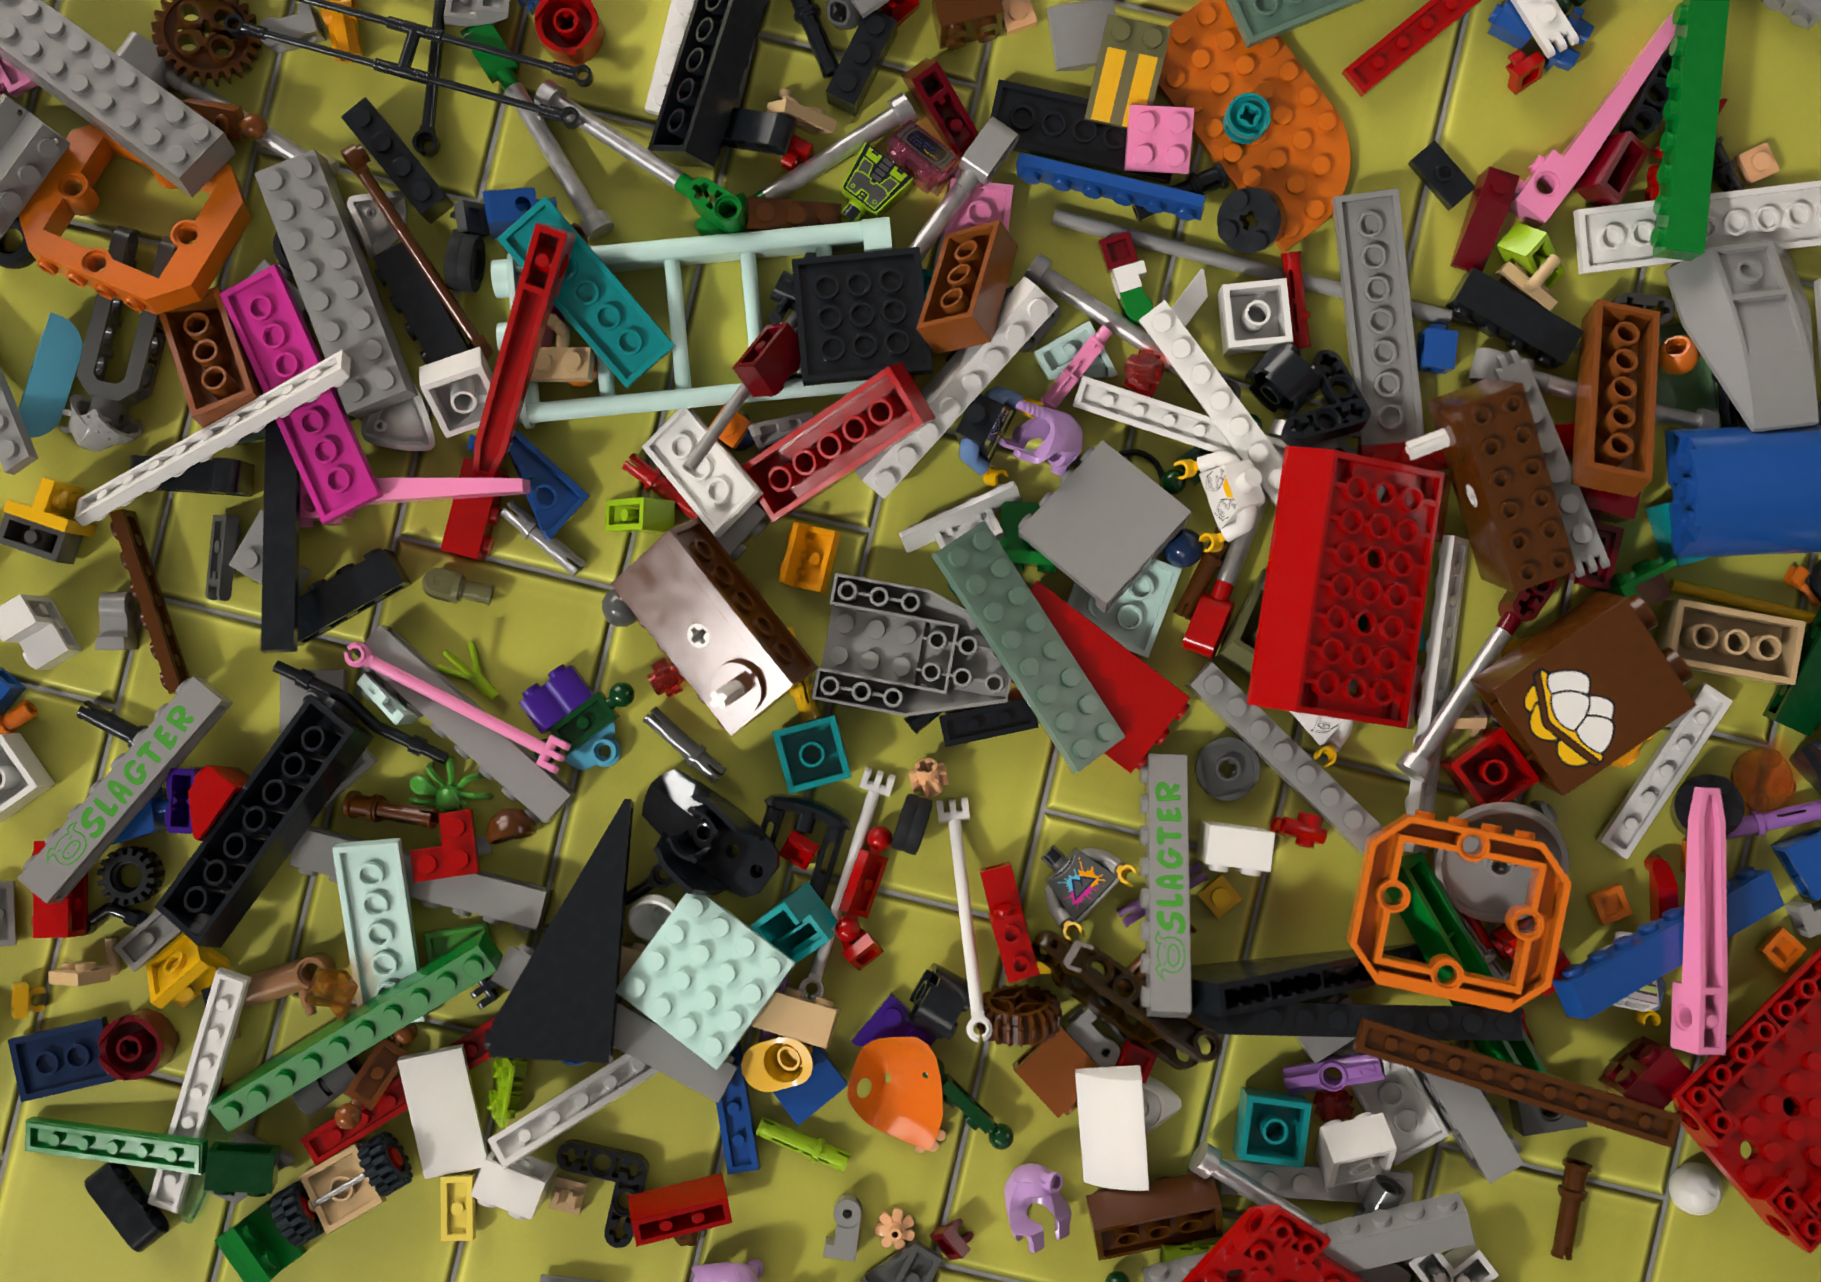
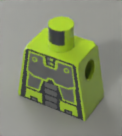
M865 142L842 184V195L849 200V203L840 214L848 222L859 221L864 213H867L872 218L883 217L912 190L914 178Z

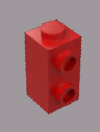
M1010 861L979 869L990 913L994 912V909L1000 905H1019L1025 921Z
M1004 904L996 907L994 912L988 913L1008 983L1039 975V969L1020 906Z

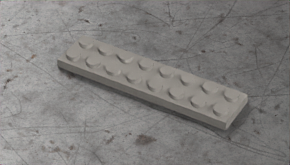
M1399 188L1335 196L1332 198L1351 376L1371 411L1366 426L1359 431L1361 433L1358 438L1359 446L1412 440L1425 435Z

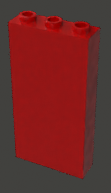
M1036 580L1030 591L1125 735V738L1104 754L1130 774L1135 768L1141 770V766H1144L1148 761L1147 752L1154 743L1159 746L1170 733V730L1167 728L1174 718L1179 721L1190 707L1187 704L1190 697L1052 590Z

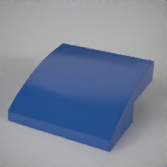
M808 1043L807 1045L813 1048L811 1054L813 1060L811 1076L800 1085L773 1092L797 1125H800L848 1086V1081L828 1058L829 1054L825 1049Z

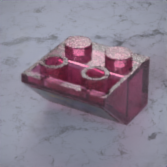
M912 120L905 123L887 139L888 159L915 179L914 184L926 194H929L931 191L938 196L959 169L961 157Z

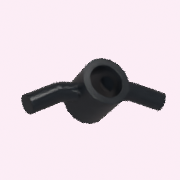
M807 252L804 258L816 256ZM785 270L781 274L770 297L771 300L777 302L776 307L769 316V321L772 324H779L789 309L796 312L793 274Z

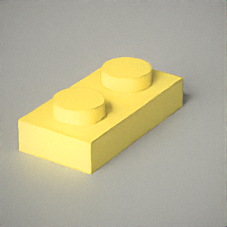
M453 1173L440 1177L441 1241H473L475 1239L476 1198L470 1196L475 1185V1173Z

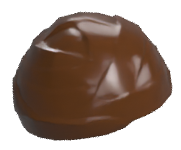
M502 809L491 817L485 833L486 841L488 844H499L512 839L526 838L537 833V824L522 809Z

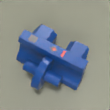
M1576 6L1571 15H1567L1566 18L1577 33L1579 44L1583 45L1590 37L1594 26L1581 18L1585 10ZM1551 43L1555 49V55L1549 59L1544 56L1545 64L1543 69L1548 71L1554 65L1557 68L1569 71L1575 65L1580 52L1567 46L1566 50L1559 52L1555 45Z

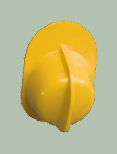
M785 1036L759 1042L749 1047L743 1055L741 1062L742 1074L749 1085L763 1092H775L806 1082L812 1074L813 1060L811 1054L813 1048L805 1042Z

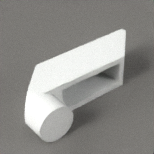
M1202 268L1171 308L1184 326L1188 324L1208 297L1205 273Z

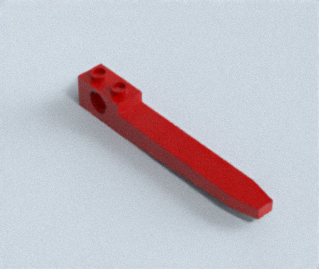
M547 223L535 224L476 435L473 475L482 478H495L510 451L555 297L559 296L577 236L575 233Z

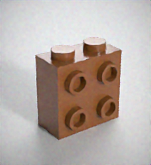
M1062 1024L1060 1025V1031L1055 1033L1054 1038L1047 1039L1045 1043H1035V1046H1031L1012 1064L1016 1074L1057 1118L1063 1113L1066 1115L1070 1114L1078 1106L1075 1069L1101 1067L1068 1034Z

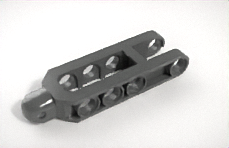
M118 226L114 230L108 250L114 260L136 268L137 261L135 256L138 248V234H140L138 230ZM165 236L160 241L151 274L156 278L160 277L177 250L170 237ZM97 293L76 376L87 394L92 396L88 412L92 409H98L103 416L112 420L109 425L119 430L127 421L130 406L140 403L152 395L166 335L159 314L155 315L143 310L125 379L118 384L103 381L109 357L113 358L114 352L111 349L117 327H121L122 321L119 318L124 302L115 297L113 300H109Z

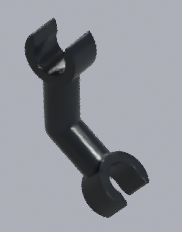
M107 902L88 914L87 934L94 933L98 923L110 915L122 919L127 925L137 927V924H141L147 918L148 913L139 909L127 908L117 903Z

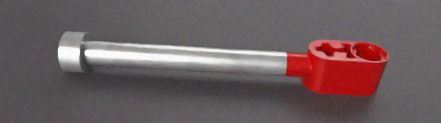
M1274 419L1268 435L1282 440L1281 432L1286 420ZM1263 488L1265 503L1258 510L1254 528L1231 542L1211 594L1203 592L1198 601L1183 639L1182 648L1211 659L1215 657L1234 610L1235 603L1229 601L1270 499Z

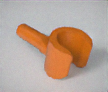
M1791 565L1784 576L1785 583L1798 588L1813 606H1817L1820 603L1819 599L1805 583L1810 574L1809 570L1803 566L1796 568Z

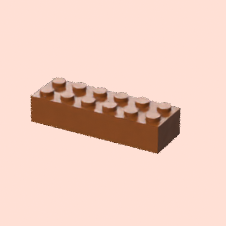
M1597 299L1583 317L1581 330L1584 332L1580 339L1571 485L1636 497L1652 481L1660 312Z

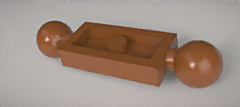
M192 97L182 101L222 130L229 140L240 142L246 138L258 140L263 138L268 131V124L261 115L251 113L244 117L242 106Z
M414 1022L391 1034V1041L385 1038L378 1042L344 1092V1095L352 1100L350 1103L342 1104L336 1110L335 1122L340 1128L347 1130L355 1128L361 1121V1108L363 1106L370 1111L373 1110L399 1070L397 1063L399 1056L410 1054L403 1050L402 1046L410 1044L415 1040L418 1030Z

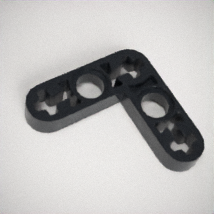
M1321 350L1317 352L1311 364L1317 367L1323 374V378L1320 381V390L1329 406L1289 417L1281 432L1282 440L1289 446L1305 447L1358 432L1366 426L1370 418L1371 411L1343 360L1334 351ZM1342 386L1347 390L1348 394L1338 395L1333 391L1332 387ZM1322 418L1328 419L1333 423L1334 427L1324 428L1318 423V420Z
M577 1139L565 1141L556 1154V1161L561 1169L567 1172L615 1182L604 1237L606 1242L614 1248L627 1246L631 1242L634 1233L631 1218L629 1217V1208H624L619 1204L618 1196L623 1192H629L632 1195L644 1192L649 1171L647 1159L642 1154L596 1143ZM570 1148H574L575 1155L585 1157L587 1151L592 1152L588 1158L587 1167L583 1166L586 1159L576 1158L571 1163L568 1161L569 1157L564 1155V1153H567ZM599 1154L607 1155L611 1160V1167L607 1170L598 1169L594 1164V1158ZM618 1158H622L623 1160L620 1165L628 1167L632 1162H636L637 1168L642 1170V1172L639 1171L636 1176H631L628 1168L621 1167L618 1173H614V1170L618 1164ZM621 1216L627 1217L624 1222L623 1231L628 1234H624L622 1238H617V1233L612 1229H616Z

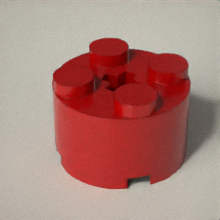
M541 0L534 16L535 28L544 48L553 59L576 67L589 61L599 52L604 40L605 31L591 0Z

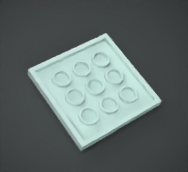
M686 892L618 985L616 992L718 1070L796 962L708 895H693Z

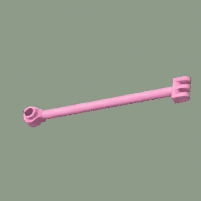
M354 642L347 646L349 651L358 649L361 652V657L357 661L352 658L351 652L344 651V658L348 665L371 668L540 754L536 764L550 772L557 774L560 769L556 764L549 762L550 758L563 762L566 757L555 751L556 747L558 746L567 751L571 747L570 743L554 735H550L545 743L378 658L366 643Z

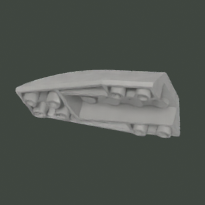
M1773 240L1709 247L1705 249L1703 255L1691 261L1684 260L1668 268L1665 271V276L1683 328L1751 432L1816 425L1819 422L1810 306L1791 255Z

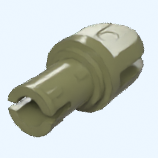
M433 568L426 572L422 579L425 593L437 600L457 604L458 601L466 599L490 605L492 600L493 585L468 581L464 577V573L444 568Z

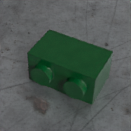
M214 1141L207 1152L204 1191H213L216 1195L244 1192L251 1197H262L271 1194L278 1181L281 1145Z

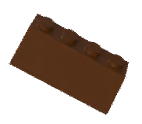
M1190 1171L1182 1176L1172 1178L1169 1176L1160 1177L1153 1182H1149V1190L1145 1191L1101 1189L1093 1194L1086 1195L1099 1261L1162 1248V1245H1179L1223 1235L1222 1206L1213 1176L1204 1179Z

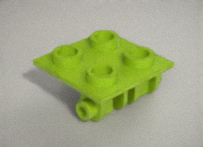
M501 1057L494 1059L492 1077L495 1078L494 1089L488 1092L486 1107L487 1110H490L492 1118L495 1119L501 1130L505 1129L506 1118L514 1119L515 1113L519 1112L521 1095L518 1094H522L523 1089L512 1085L524 1084V1079L519 1077L525 1078L528 1062L525 1059Z

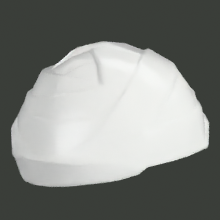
M643 895L630 907L628 925L637 937L650 943L676 905L671 899L663 895Z
M1685 1163L1674 1171L1669 1181V1192L1673 1202L1687 1214H1709L1722 1201L1723 1187L1720 1177L1713 1168L1705 1163Z

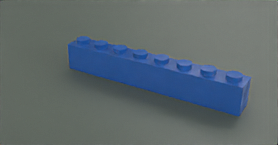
M1745 867L1737 870L1734 873L1735 876L1727 880V938L1785 906L1770 870H1755L1754 867ZM1685 905L1664 911L1662 918L1657 921L1641 924L1637 927L1638 931L1634 934L1615 939L1611 947L1590 953L1587 956L1588 960L1581 964L1565 967L1562 970L1563 974L1552 979L1566 1016L1589 1019L1683 964Z

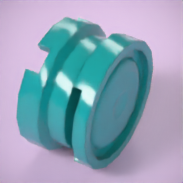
M1243 93L1235 97L1229 104L1223 117V129L1226 135L1232 141L1239 144H1251L1259 140L1268 128L1272 118L1270 117L1271 108L1268 102L1260 95L1254 93Z

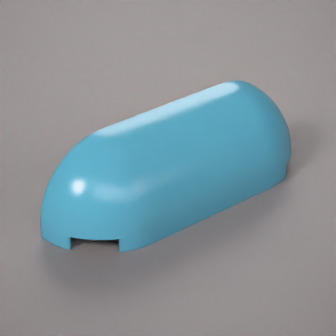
M51 312L45 330H43L18 407L30 437L45 435L52 431L60 422L63 415L61 413L65 408L83 349L82 339L76 327L66 318Z

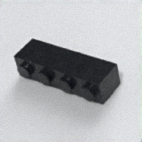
M366 97L341 116L426 221L432 224L454 206V203Z
M402 242L373 257L378 267L374 269V272L384 287L388 285L393 295L389 299L395 310L399 314L403 312L408 323L404 326L412 340H418L421 344L423 351L420 352V355L426 365L471 350L459 326Z
M1474 267L1463 275L1445 306L1452 310L1453 316L1465 322L1471 321L1480 326L1479 330L1483 334L1493 338L1499 337L1507 342L1506 345L1509 349H1515L1517 353L1528 354L1535 358L1534 361L1538 366L1545 369H1556L1564 365L1584 332Z
M376 548L363 556L365 560L355 566L351 563L341 567L336 571V577L329 581H326V579L319 580L308 587L309 592L300 597L298 596V646L307 644L411 585L412 583L394 551Z

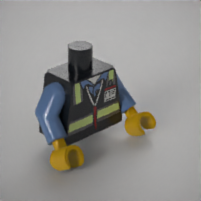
M995 386L988 390L985 395L979 394L968 406L956 430V436L960 445V459L977 474L983 475V481L986 485L993 487L999 485L997 482L998 476L1008 478L1007 471L990 467V462L999 446V443H997L999 437H1004L1016 413V404L1023 400L1044 406L1040 401L1031 397L1023 398L1021 394L1003 386ZM1019 410V412L1024 416H1027L1029 418L1034 417L1031 414Z

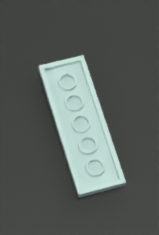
M401 838L335 843L332 847L357 1007L420 969ZM427 1013L413 1022H424Z

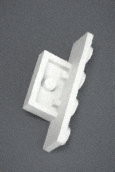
M1015 481L1000 484L993 490L978 497L969 498L963 504L950 510L941 511L926 521L910 525L906 530L899 533L906 552H912L934 541L942 549L984 520L998 541L1005 539L1004 533L994 514L1001 511V506L1005 502L1021 501L1018 487Z

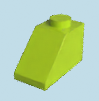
M1519 222L1503 236L1497 245L1504 262L1510 261L1512 264H1519L1528 272L1529 278L1533 276L1550 254L1557 256L1546 232ZM1561 262L1542 284L1549 290L1565 273Z
M646 497L606 500L605 531L666 533L674 528L675 501Z

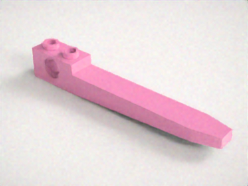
M1674 11L1668 15L1564 152L1560 154L1553 149L1545 157L1539 155L1527 169L1531 174L1524 182L1522 179L1518 181L1509 211L1527 225L1537 229L1546 223L1585 172L1673 39L1676 27L1672 22ZM1537 182L1545 185L1547 194H1543L1538 190Z
M376 478L383 497L367 505L531 493L530 480L523 478ZM300 480L299 527H314L313 521L321 520L303 480ZM355 511L328 524V526L343 525V519H355Z
M1694 787L1687 831L1682 982H1673L1670 1047L1697 1055H1725L1728 996L1726 820L1720 788Z

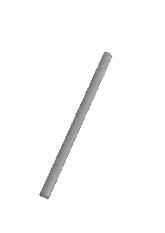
M794 311L785 322L789 323L793 330L798 327L797 315ZM743 382L682 467L686 472L690 474L695 472L749 396L750 392Z

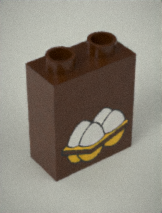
M1598 591L1470 680L1499 725L1504 728L1539 777L1540 781L1538 783L1562 796L1576 789L1696 706L1684 687V684L1693 678L1690 668L1673 649L1666 647L1662 651L1649 633L1658 626V620L1651 608L1639 596L1632 594L1626 598Z

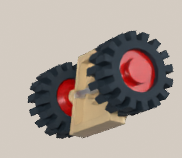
M383 1131L362 1144L356 1143L300 1175L301 1181H297L271 1197L272 1203L270 1204V1208L274 1212L271 1214L272 1218L277 1220L275 1225L277 1229L281 1228L283 1238L287 1237V1242L293 1243L295 1247L302 1246L324 1232L327 1235L386 1202L385 1196L409 1184L413 1177V1173L410 1171L412 1167L407 1162L409 1158L407 1155H404V1148L402 1145H398L396 1137L393 1138L390 1132Z

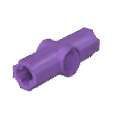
M1363 1053L1345 1056L1331 1054L1316 1064L1313 1061L1285 1065L1282 1068L1285 1087L1289 1095L1324 1089L1338 1091L1344 1086L1385 1080L1386 1077L1383 1060ZM1336 1067L1341 1071L1342 1076L1331 1078L1327 1075L1325 1069Z

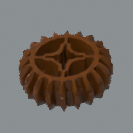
M1015 984L1014 986L1003 985L1002 988L994 987L991 992L983 993L984 1015L990 1020L993 1029L988 1041H995L997 1045L1004 1043L1008 1047L1012 1045L1022 1047L1028 1044L1035 1046L1037 1042L1045 1043L1047 1039L1054 1038L1055 1033L1060 1031L1062 1008H1060V1001L1057 1000V996L1051 994L1050 990H1041L1039 986L1029 987L1028 984L1024 986ZM977 1023L979 1034H984L986 1032L985 1025Z

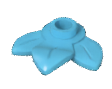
M611 723L573 753L567 755L565 761L572 767L580 770H587L595 765L601 767L614 765L621 756V745L614 738L616 731L615 723ZM603 745H608L611 748V754L608 757L601 754Z

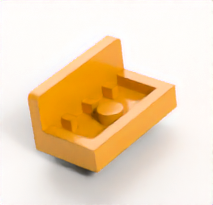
M794 521L787 537L788 546L785 558L780 565L779 582L792 587L826 594L841 533Z

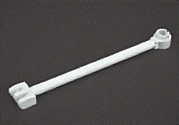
M868 766L865 768L859 786L868 790L830 909V912L837 921L841 919L843 911L839 910V906L859 850L864 847L880 794L890 797L896 775L890 774L886 785L880 784L884 772L878 770L875 781H870L868 779L871 776L872 768ZM834 926V927L831 928V930H832V931L834 932V934L836 935V933H835V926ZM835 936L817 949L810 974L801 981L799 990L804 992L802 997H808L809 993L806 990V986L809 983H815L818 987V991L811 994V1000H815L816 996H823L824 984L821 979Z
M968 797L961 798L962 810L956 811L955 799H949L950 812H944V803L942 800L936 801L939 824L948 823L972 1017L967 1024V1034L972 1041L979 1043V1035L973 1031V1027L977 1023H983L986 1027V1032L982 1034V1039L985 1042L991 1037L993 1029L990 1020L984 1015L961 821L970 820Z

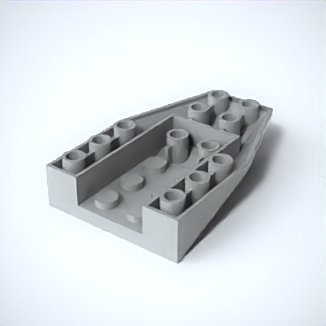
M835 573L830 598V605H832L822 665L821 668H817L812 699L901 716H913L1008 702L1012 679L966 609L929 589Z

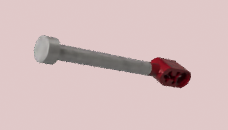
M1557 578L1538 584L1537 589L1533 586L1516 593L1509 590L1506 591L1498 605V613L1501 618L1413 751L1405 750L1396 763V766L1403 773L1420 782L1426 780L1433 769V766L1429 763L1476 692L1470 680L1495 663L1521 622L1531 621L1538 616L1555 590Z

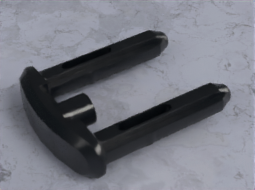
M770 795L764 800L767 804V809L761 829L766 833L769 822L774 823L770 837L774 844L776 843L786 811L798 813L794 828L801 832L812 834L816 819L828 825L809 882L821 900L824 901L847 830L852 829L849 819L839 811L814 799L798 795ZM832 841L835 846L827 871L823 872L821 871V866L828 844ZM754 865V867L756 868V873L759 876H762V867L760 865Z

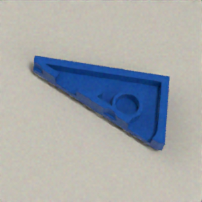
M516 429L509 455L518 477L530 480L531 493L526 494L544 539L549 541L590 495Z

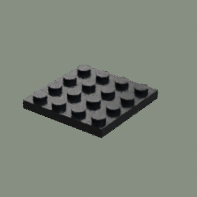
M920 247L791 259L803 386L869 380L888 366L901 362L910 376L932 374L930 346L916 329L925 302Z

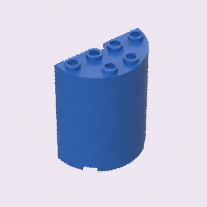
M1821 423L1811 426L1751 432L1749 427L1665 431L1668 485L1673 490V499L1669 504L1673 558L1821 552Z

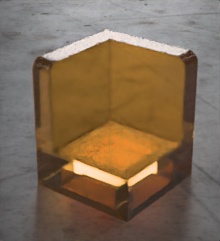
M317 967L304 1001L307 1005L330 1007L337 1019H345L358 985L347 970Z

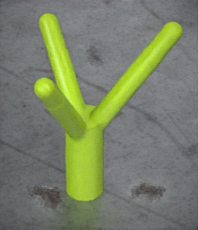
M473 641L468 643L473 671L451 652L445 650L443 655L461 671L443 665L436 667L438 671L472 682L489 701L499 694L481 674L476 647Z

